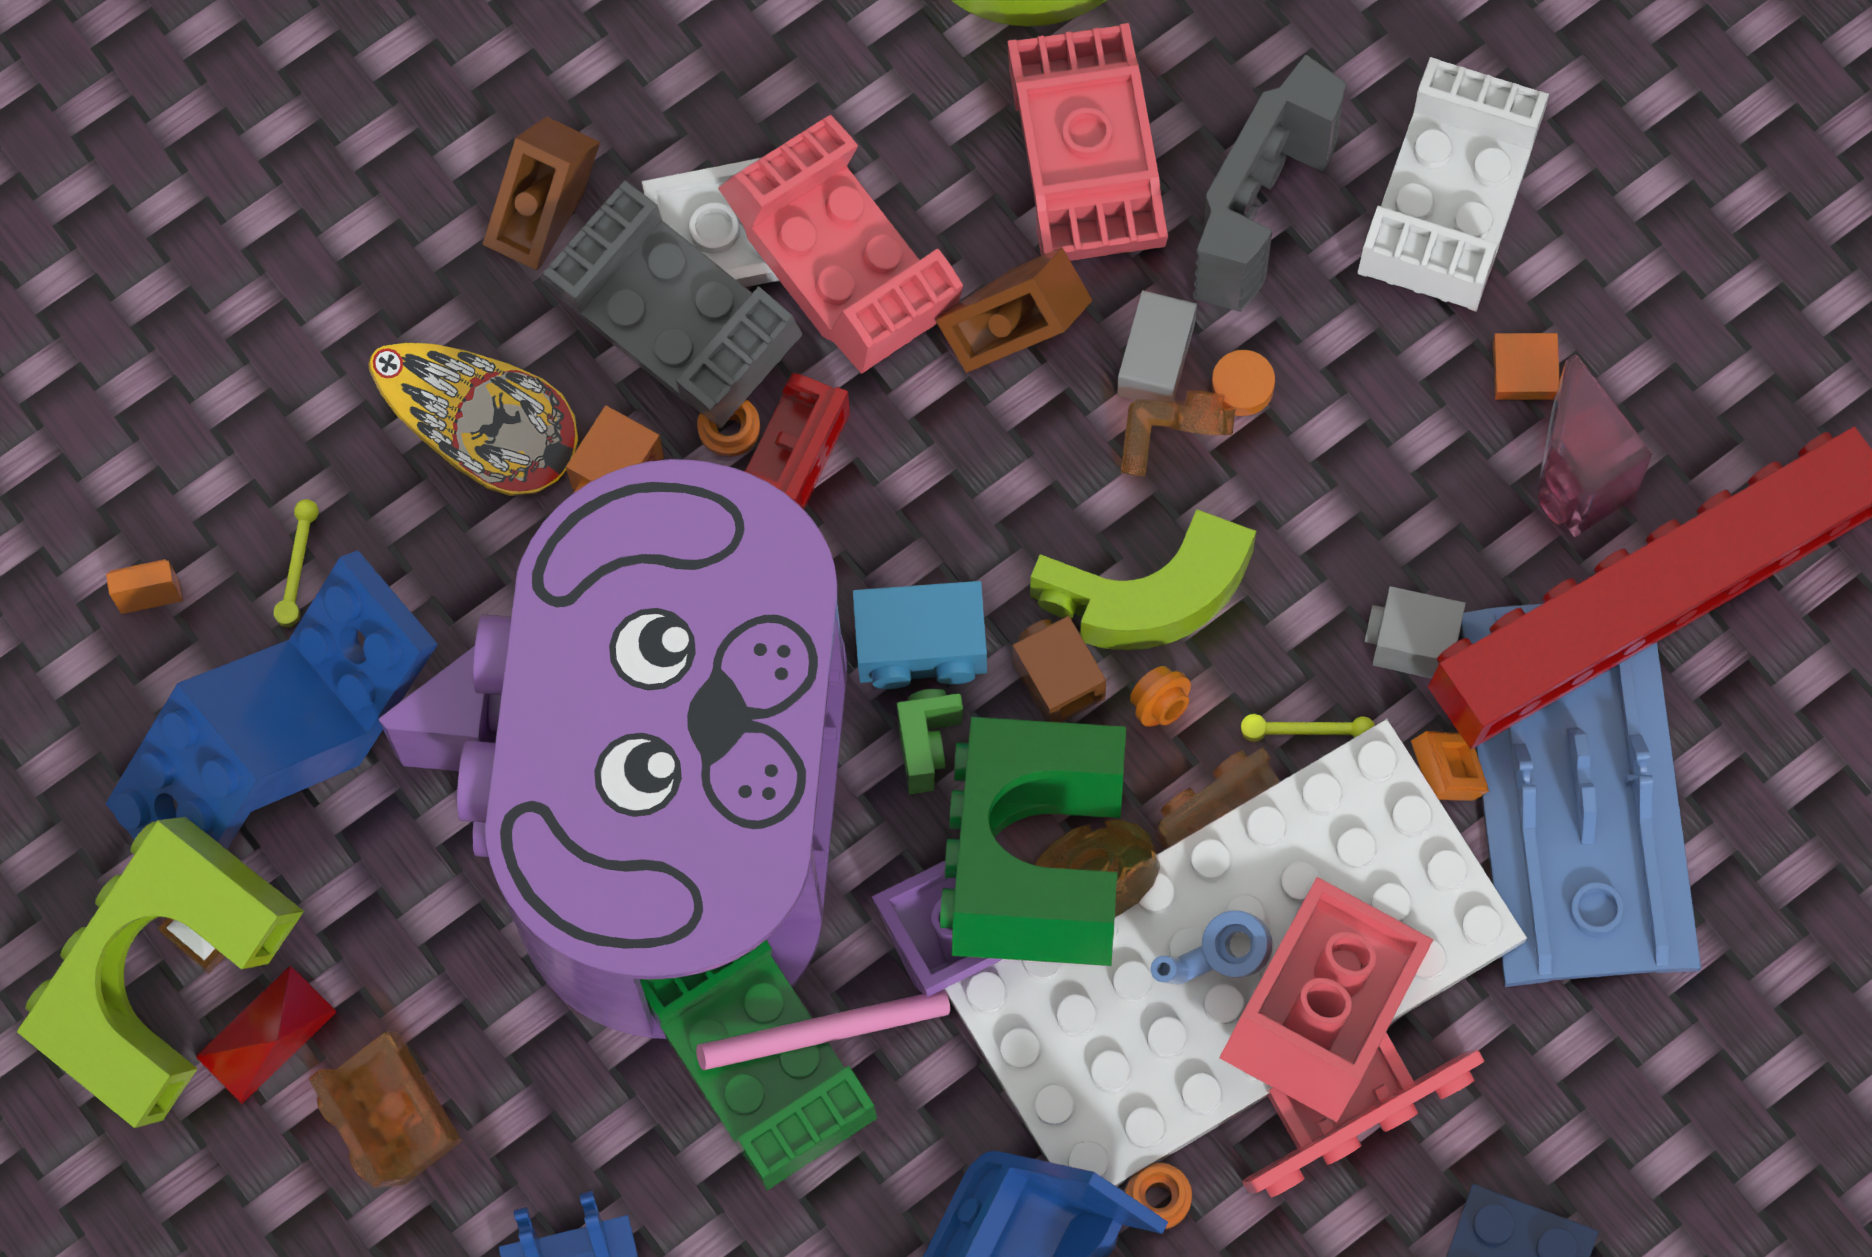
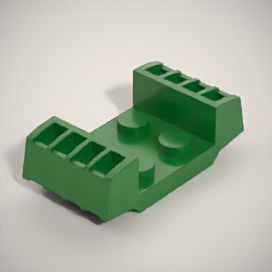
M767 940L740 958L702 973L678 978L640 979L652 1016L725 1130L767 1191L877 1119L875 1106L850 1066L844 1068L828 1042L713 1069L702 1070L700 1068L696 1055L698 1044L812 1019L772 958V947Z

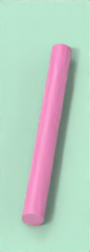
M941 990L929 997L925 994L915 995L697 1045V1060L702 1070H708L946 1016L950 1013V1002L947 993Z

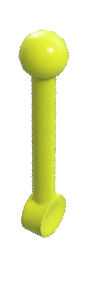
M309 499L299 501L294 508V515L298 520L287 583L283 600L278 602L274 608L276 621L284 627H292L300 619V610L295 604L310 523L315 521L319 514L317 504Z
M1250 714L1243 719L1241 732L1243 737L1250 742H1258L1265 735H1353L1355 738L1374 727L1375 724L1370 718L1365 716L1358 717L1353 722H1266L1260 715Z

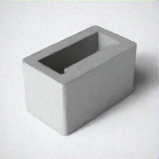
M1142 290L1118 376L1117 396L1172 409L1195 326L1197 303Z

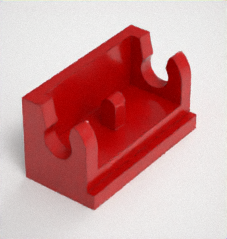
M792 373L782 391V397L746 470L743 472L752 474L770 483L788 495L804 510L850 416L848 391L839 387L833 388L801 374Z

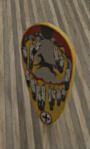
M400 343L386 345L376 349L370 356L368 363L369 372L380 394L397 417L452 466L487 489L509 496L535 494L556 483L566 471V466L574 455L578 442L575 415L563 394L543 378L502 361L438 344Z

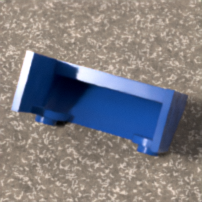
M989 1151L979 1156L965 1172L923 1257H1108L1116 1246L1118 1233L1122 1225L1163 1234L1168 1221L1093 1171L1000 1151Z

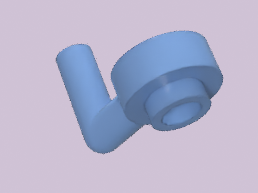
M1227 911L1217 915L1207 925L1202 938V946L1178 957L1159 956L1155 958L1151 964V974L1155 980L1170 984H1183L1212 970L1229 977H1249L1259 972L1267 964L1272 952V937L1266 924L1257 916L1243 911ZM1244 932L1250 938L1251 948L1245 956L1238 958L1230 950V941L1235 934Z

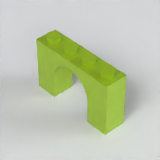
M186 817L151 822L137 835L130 849L131 853L134 854L133 858L122 874L114 876L101 889L95 901L99 909L87 927L80 928L68 939L60 954V957L64 960L52 979L43 982L32 993L25 1007L29 1014L17 1030L18 1034L134 1128L163 1121L198 1069L148 1029L137 1017L129 1003L124 984V967L128 950L137 934L149 922L159 916L171 918L192 929L240 969L269 964L304 912Z

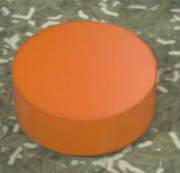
M1250 350L1233 351L1223 356L1216 364L1212 376V394L1216 403L1226 412L1236 416L1254 415L1262 411L1272 399L1275 386L1274 370L1268 360L1259 353Z

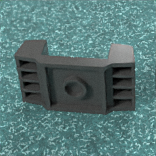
M1308 55L1301 59L1281 87L1262 93L1206 194L1203 232L1197 248V254L1199 255L1196 260L1197 269L1194 287L1196 288L1193 293V299L1238 312H1241L1253 300L1266 280L1272 229L1254 221L1258 206L1253 204L1261 186L1268 189L1273 187L1284 166L1286 155L1325 173L1331 161L1339 133L1338 129L1346 83Z
M625 180L541 275V283L570 306L587 324L679 399L689 403L719 428L725 425L733 413L746 401L747 397L802 336V332L793 315L759 286L753 293L750 292L662 221L658 205Z

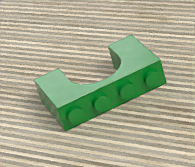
M971 717L969 743L957 742L955 752L954 781L965 782L964 791L952 790L950 829L961 830L960 839L947 838L945 878L956 879L955 889L943 888L941 898L940 928L953 929L952 956L1112 966L1117 872L1048 868L1032 865L1017 859L1005 851L995 840V837L1015 821L1039 814L1121 818L1126 727Z

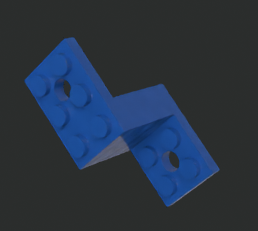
M358 550L341 556L289 640L176 684L105 804L134 840L151 822L186 817L225 849H228L250 812L360 766L383 731L379 718L403 700L438 643ZM358 630L365 637L363 648L358 640ZM173 798L178 803L177 811L174 807Z

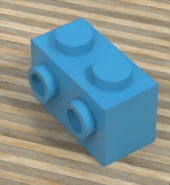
M981 581L853 590L860 683L872 682L876 688L897 689L908 686L911 683V679L937 677L939 683L953 685L970 682L975 679L977 674H987V650Z

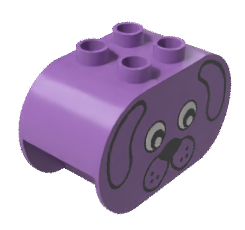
M669 459L627 466L608 473L573 493L542 523L531 539L517 571L512 616L481 615L474 650V689L476 693L489 694V728L491 732H497L496 743L465 742L458 775L457 811L460 821L473 822L474 855L489 857L496 881L526 952L547 985L572 1008L594 1022L635 1036L666 1039L650 1012L640 979L678 978L702 973L740 958L767 940L772 947V958L791 987L794 988L814 957L823 921L847 682V659L840 629L834 561L821 531L812 518L794 500L770 483L752 474L712 462Z

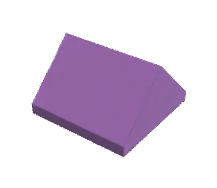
M475 646L379 718V722L395 757L403 766L459 771L461 755L466 741L496 743L497 732H491L489 728V694H479L474 689L473 666Z
M945 861L872 896L913 986L927 997L1003 960L952 956L953 929L940 928L942 889H955L956 879L945 878Z

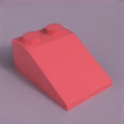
M1316 877L1219 1058L1338 1122L1361 1082L1434 939Z

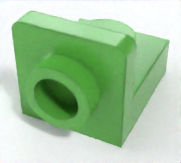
M928 689L911 694L908 697V701L897 703V724L909 794L934 791V770L944 769L945 759L940 730L930 732L928 730L962 724L963 705L960 694L946 695L944 690Z

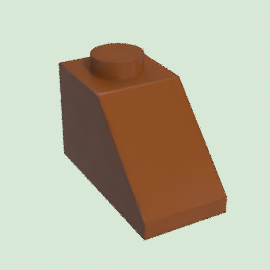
M547 116L515 137L482 245L534 270L542 267L584 195L600 141Z
M1061 247L1009 270L941 314L936 319V322L965 372L968 373L1065 332L1092 302V298Z

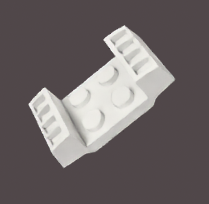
M1430 57L1417 92L1414 113L1381 206H1377L1363 247L1357 274L1379 279L1391 285H1398L1419 294L1423 293L1439 298L1441 301H1448L1477 311L1531 155L1549 94Z

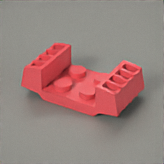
M1129 23L1106 28L1098 27L1079 32L1070 31L1065 32V34L1045 37L1043 35L1038 36V38L1009 40L1010 79L1015 109L1020 112L1036 205V231L1041 256L1061 247L1070 261L1165 247L1168 233L1159 174L1141 75Z
M828 115L732 176L718 189L743 224L748 241L820 334L834 342L862 374L937 324L936 319L941 314L959 303L963 284L938 248L921 260L915 255L847 167L858 145L834 117Z

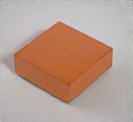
M1495 333L1493 338L1495 400H1555L1560 386L1558 333Z
M163 559L115 569L106 573L109 595L121 614L183 601L180 580L169 560Z
M1426 731L1411 740L1421 773L1439 800L1474 801L1489 792L1475 748L1470 749L1459 732Z

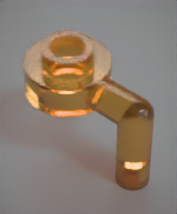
M1196 390L1187 391L1186 401L1134 400L1128 408L1121 473L1146 476L1151 426L1170 427L1180 431L1208 435H1233L1236 409L1224 406L1225 395Z

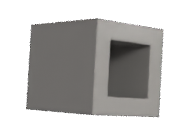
M1390 586L1385 607L1372 605L1364 642L1377 645L1372 666L1432 678L1439 665L1436 660L1437 657L1445 649L1458 641L1466 603Z

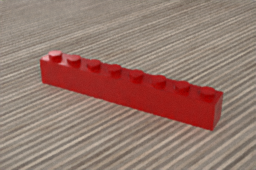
M1852 427L1835 438L1829 432L1817 436L1798 452L1800 458L1784 467L1779 461L1766 465L1748 480L1747 484L1749 487L1733 496L1728 490L1715 494L1697 509L1698 516L1682 525L1677 519L1666 522L1646 538L1645 542L1647 545L1631 554L1625 548L1615 551L1594 568L1595 575L1577 584L1574 578H1569L1548 591L1542 598L1544 604L1526 614L1522 608H1516L1499 618L1489 628L1491 634L1474 644H1472L1469 638H1464L1445 649L1436 659L1439 665L1427 687L1470 749L1475 748L1871 519L1872 449L1856 427Z

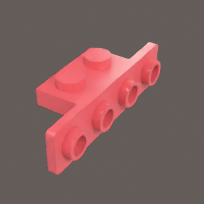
M1385 1033L1361 1082L1338 1122L1271 1087L1266 1090L1268 1092L1267 1096L1297 1149L1243 1179L1244 1187L1248 1193H1258L1265 1189L1270 1198L1285 1192L1305 1179L1300 1168L1322 1156L1327 1165L1332 1164L1360 1148L1362 1145L1357 1135L1379 1123L1383 1132H1386L1417 1115L1418 1111L1413 1103L1433 1091H1436L1440 1099H1444L1475 1081L1470 1070L1482 1064L1485 1060L1479 1050L1466 1051L1414 1081L1388 1034Z

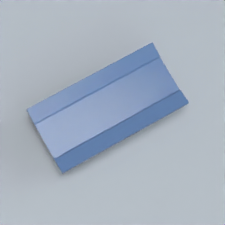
M1542 604L1496 607L1463 613L1461 623L1462 639L1469 638L1472 644L1491 634L1489 628L1508 612L1516 608H1522L1526 614ZM1656 642L1475 747L1489 792L1482 795L1481 798L1491 881L1527 937L1525 943L1501 956L1504 987L1543 983L1552 980L1650 972H1699L1701 969Z

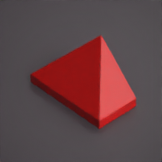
M290 965L220 1032L196 1058L243 1104L337 1012Z

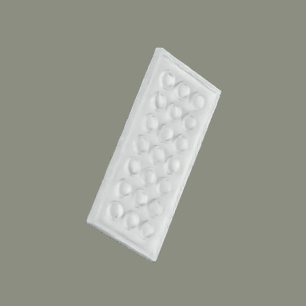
M1388 719L1154 856L1155 868L1132 873L1127 872L1122 884L1116 889V893L1134 902L1115 914L1112 966L1003 959L943 990L947 993L949 1000L1047 1162L1093 1171L1118 1187L1130 1180L1132 1175L1153 1163L1162 1161L1268 1097L1266 1090L1270 1089L1271 1086L1223 1061L1219 1057L1316 877L1434 939L1392 1022L1525 943L1527 937ZM1154 870L1149 886L1137 899L1120 891L1127 882L1129 875ZM1233 910L1251 913L1260 918L1270 931L1272 937L1271 956L1267 964L1252 976L1244 978L1229 977L1212 970L1183 984H1170L1155 980L1151 974V964L1155 958L1159 956L1178 957L1202 946V938L1207 925L1221 913ZM1244 932L1235 934L1230 941V950L1238 958L1245 956L1251 948L1250 938Z

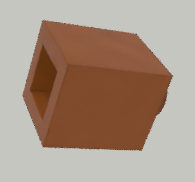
M1070 616L1054 624L1051 619L1041 620L1026 628L1018 636L1019 642L1012 645L1013 666L1045 722L1061 723L1105 700L1106 679Z

